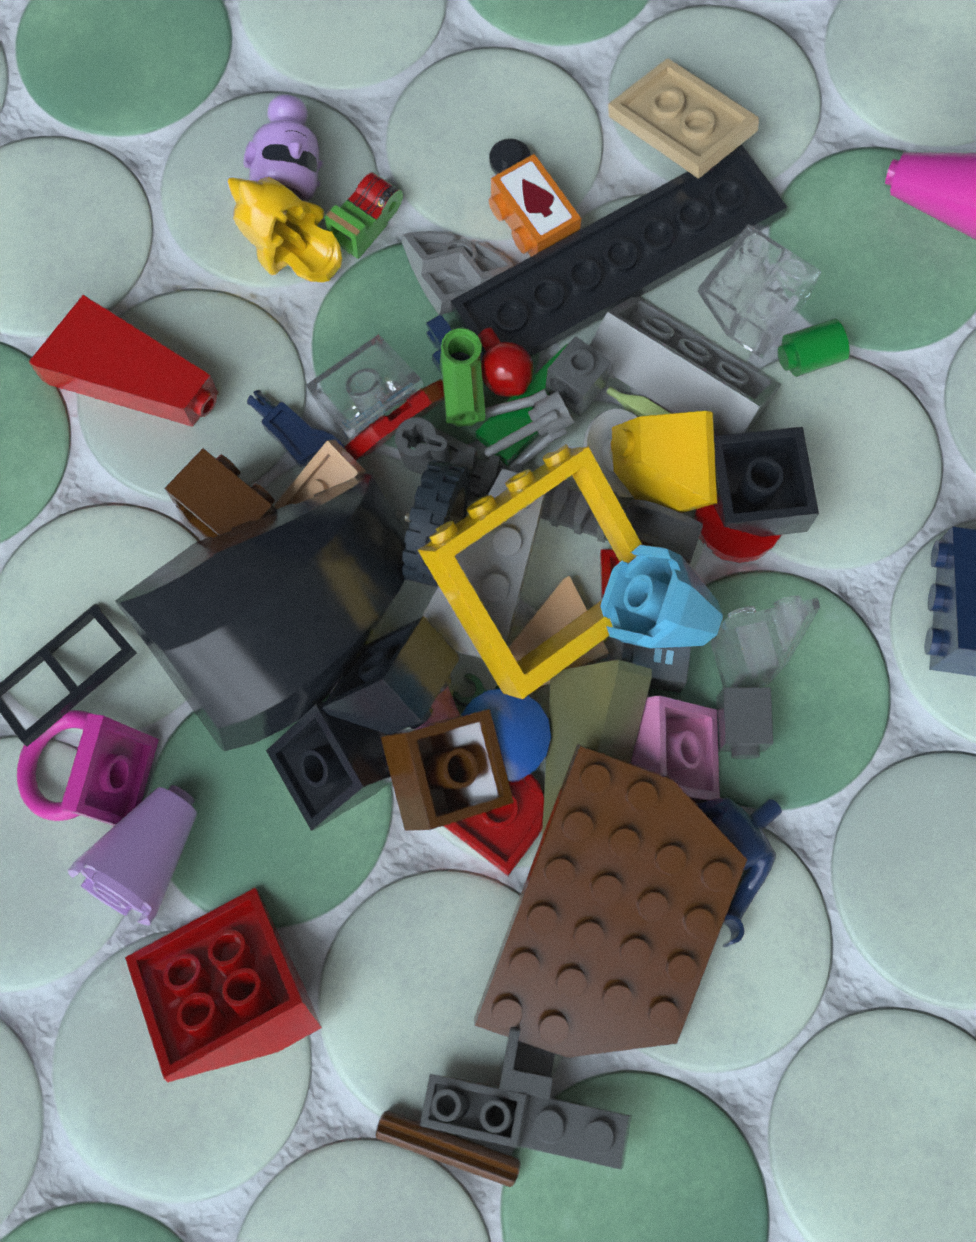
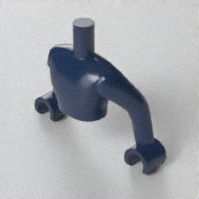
M731 798L712 799L697 804L701 811L747 859L744 870L749 869L740 882L723 924L729 927L731 937L729 941L723 944V947L736 944L743 938L745 930L741 919L765 882L776 859V853L762 831L782 813L781 807L773 799H768L750 815Z

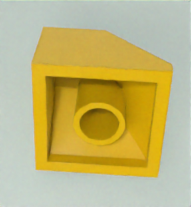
M696 411L639 416L612 427L611 451L613 453V471L635 500L653 502L679 513L717 503L713 412Z

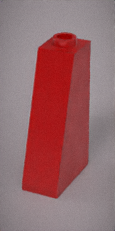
M85 295L80 297L29 360V364L40 379L48 385L191 427L196 424L200 417H205L212 411L219 394L210 374Z

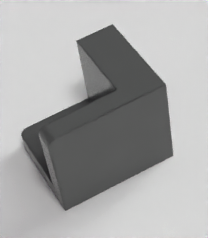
M510 1027L499 1089L549 1099L553 1081L551 1075L555 1053L518 1041L520 1028Z

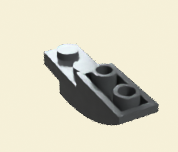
M430 1074L420 1126L510 1147H524L621 1170L624 1167L632 1115L587 1106L583 1103L555 1097L546 1099L502 1090L496 1085Z

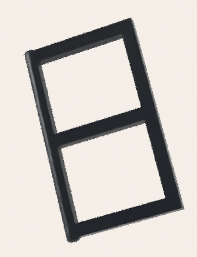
M95 603L0 682V714L20 741L28 747L135 656L137 652L101 612V607ZM95 618L121 650L78 686L52 653ZM45 661L70 693L26 730L2 698V695L40 663Z

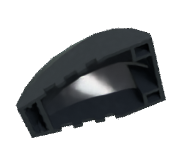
M365 473L314 494V497L298 504L291 503L279 508L271 515L232 527L231 531L217 537H208L195 542L123 594L115 602L222 750L228 751L257 743L289 727L302 718L315 704H319L325 699L364 647L401 589L405 580L402 570L405 562H402L403 551L406 547L404 542L406 532L372 474Z

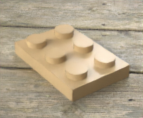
M668 58L608 104L610 118L698 179L756 133L759 128L758 116Z

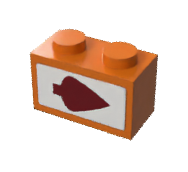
M535 154L491 178V197L488 199L490 208L500 222L505 220L512 230L513 241L521 253L525 254L528 252L531 257L580 230L581 217Z

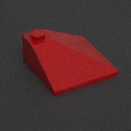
M256 888L247 891L125 957L161 1073L167 1083L278 1053L322 1028L306 988Z

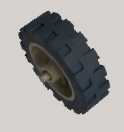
M433 459V461L428 463L427 470H424L421 476V486L417 487L414 496V507H411L410 513L407 512L405 515V521L410 522L405 534L404 542L406 547L403 551L402 562H405L402 568L405 580L434 587L439 586L418 549L431 541L429 537L437 532L436 528L450 521L457 524L466 517L468 508L466 505L470 495V488L468 487L471 482L470 469L468 467Z

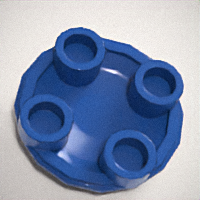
M501 689L488 690L472 699L461 713V716L490 709L508 781L518 782L534 772L547 756L551 741L549 719L540 704L530 696L519 699L503 694Z

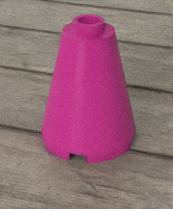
M904 152L900 160L893 159L891 161L885 179V185L891 186L890 195L976 240V153Z

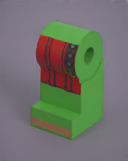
M374 172L367 174L358 184L355 192L341 207L335 205L324 216L327 231H331L343 250L359 260L399 209L403 199V191Z

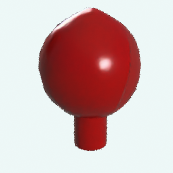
M493 328L484 329L478 335L481 344L486 350L481 362L483 382L490 391L500 396L511 397L524 394L533 377V362L530 354L524 347L516 343L501 342Z

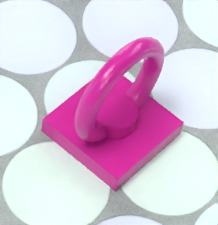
M70 710L28 747L23 746L17 764V785L20 796L31 812L46 820L65 821L81 815L115 826L142 802L159 739L104 715L92 714L83 710ZM71 728L83 730L63 800L62 802L48 800L40 792L36 781L37 763L41 752L46 744L59 732Z

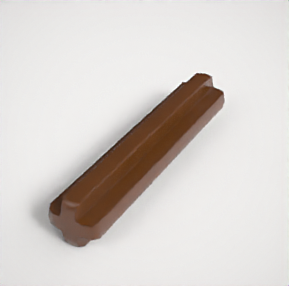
M385 1111L381 1115L376 1128L375 1136L387 1143L507 1187H512L517 1180L521 1165L519 1159L444 1131L420 1126V1122L389 1111Z

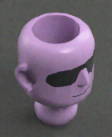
M291 95L276 96L270 102L267 110L270 123L261 126L255 132L253 141L249 142L246 147L244 167L250 169L249 180L258 181L261 178L271 177L291 190L302 201H308L313 197L316 187L320 186L318 171L323 161L319 160V144L315 134L305 126L308 112L303 101Z

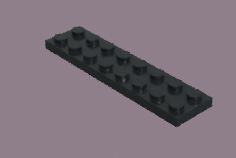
M741 144L699 179L687 171L452 299V311L463 328L473 331L477 336L484 329L493 328L501 342L516 343L524 347L532 357L606 315L607 311L625 300L647 293L785 215L787 205ZM482 345L481 350H482L483 353L485 354V353H486V350L484 349V347H483V345Z

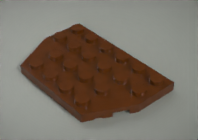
M577 743L476 1011L474 1025L506 1037L509 1036L510 1027L520 1028L518 1041L567 1058L677 1044L747 859L669 776Z

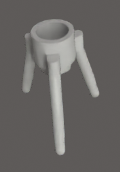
M545 389L529 397L486 407L485 415L488 418L535 406L534 409L528 411L532 420L531 423L486 448L485 455L490 457L538 431L540 436L545 434L510 465V469H512L516 463L524 465L552 441L567 434L565 428L572 425L574 421L559 392L556 391L548 396Z

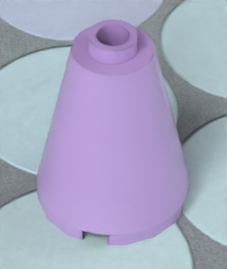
M171 785L168 790L158 787L76 859L68 869V874L74 878L81 873L86 877L81 887L124 916L128 914L131 908L142 913L137 922L143 925H150L157 916L197 816L196 810L192 807L195 800L177 786Z

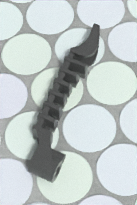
M422 418L405 420L398 426L395 432V443L402 462L407 469L423 474L424 470H427L428 463L433 461V459L468 467L470 469L469 474L471 475V482L468 487L470 488V495L479 498L488 496L502 469L518 473L524 471L523 465L518 463L512 469L501 466L500 457L492 455L488 461L478 458L476 447L469 446L442 432L429 421ZM564 480L547 492L541 519L550 521L551 525L555 527L561 525L573 529L574 533L579 535L585 533L597 537L599 542L605 543V541H608L583 494L570 489V481ZM631 500L627 508L621 506L642 545L669 549L680 554L687 564L691 563L703 523L646 500Z

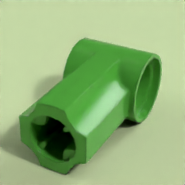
M465 328L453 329L445 334L442 339L440 354L446 423L455 424L457 427L473 426L475 423L485 421L486 418L480 361L482 345L480 338L473 331ZM456 352H463L469 355L470 358L459 361L450 355Z

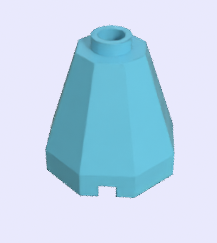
M639 545L631 552L637 556L630 563L621 561L612 569L600 605L603 616L609 618L612 623V627L606 626L609 637L646 648L704 646L718 634L723 619L719 602L680 554L666 548Z

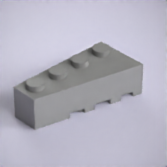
M502 469L488 495H492L495 498L507 490L505 482L518 474V472ZM547 492L455 555L456 560L507 646ZM438 586L422 617L424 616L457 653L482 659Z

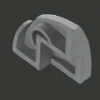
M420 231L402 234V244L415 276L439 315L452 312V299L515 266L504 255L482 242H476L474 248L465 241H455V234Z

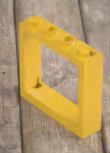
M565 444L555 452H548L542 458L545 464L533 472L527 469L505 482L507 490L495 498L492 495H488L477 500L467 508L469 513L467 517L457 524L450 521L436 528L437 532L429 537L431 541L418 549L422 559L502 693L512 697L524 699L607 638L609 633L606 626L612 627L611 620L603 616L600 607L601 600L516 662L456 560L455 555L572 475L619 561L630 563L637 557L631 552L642 544L589 446L569 448Z

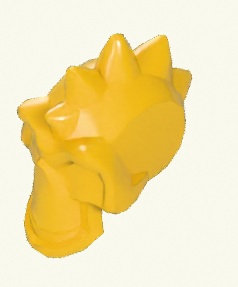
M271 177L261 178L258 181L229 178L230 192L236 202L233 211L234 222L241 233L256 246L257 259L262 267L270 275H276L282 268L289 265L298 277L309 282L323 283L330 281L341 267L342 254L340 244L331 231L318 227V224L324 217V210L312 202L302 201L291 190Z

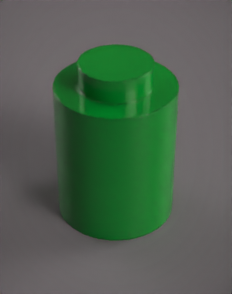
M834 318L785 334L782 337V345L778 346L777 353L782 368L798 377L846 361L849 358L850 347L843 325Z

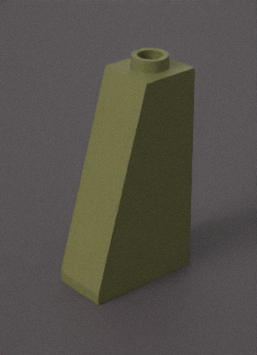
M618 659L563 669L550 679L548 719L551 741L546 756L542 836L577 743L631 762L652 679V669Z

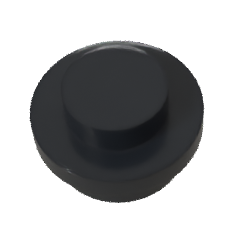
M503 139L491 148L489 164L492 171L497 175L531 156V153L523 142L517 139Z

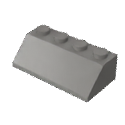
M641 297L629 298L607 311L590 344L593 349L612 361L609 378H618L631 386L630 390L634 395H640L658 403L671 414L696 411L713 412L714 436L749 432L781 386V383Z

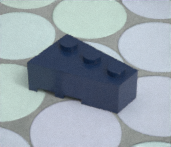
M952 526L940 540L935 541L931 552V566L937 569L936 583L931 585L928 594L927 605L928 610L933 611V624L926 633L924 651L926 655H930L929 670L976 676V530Z

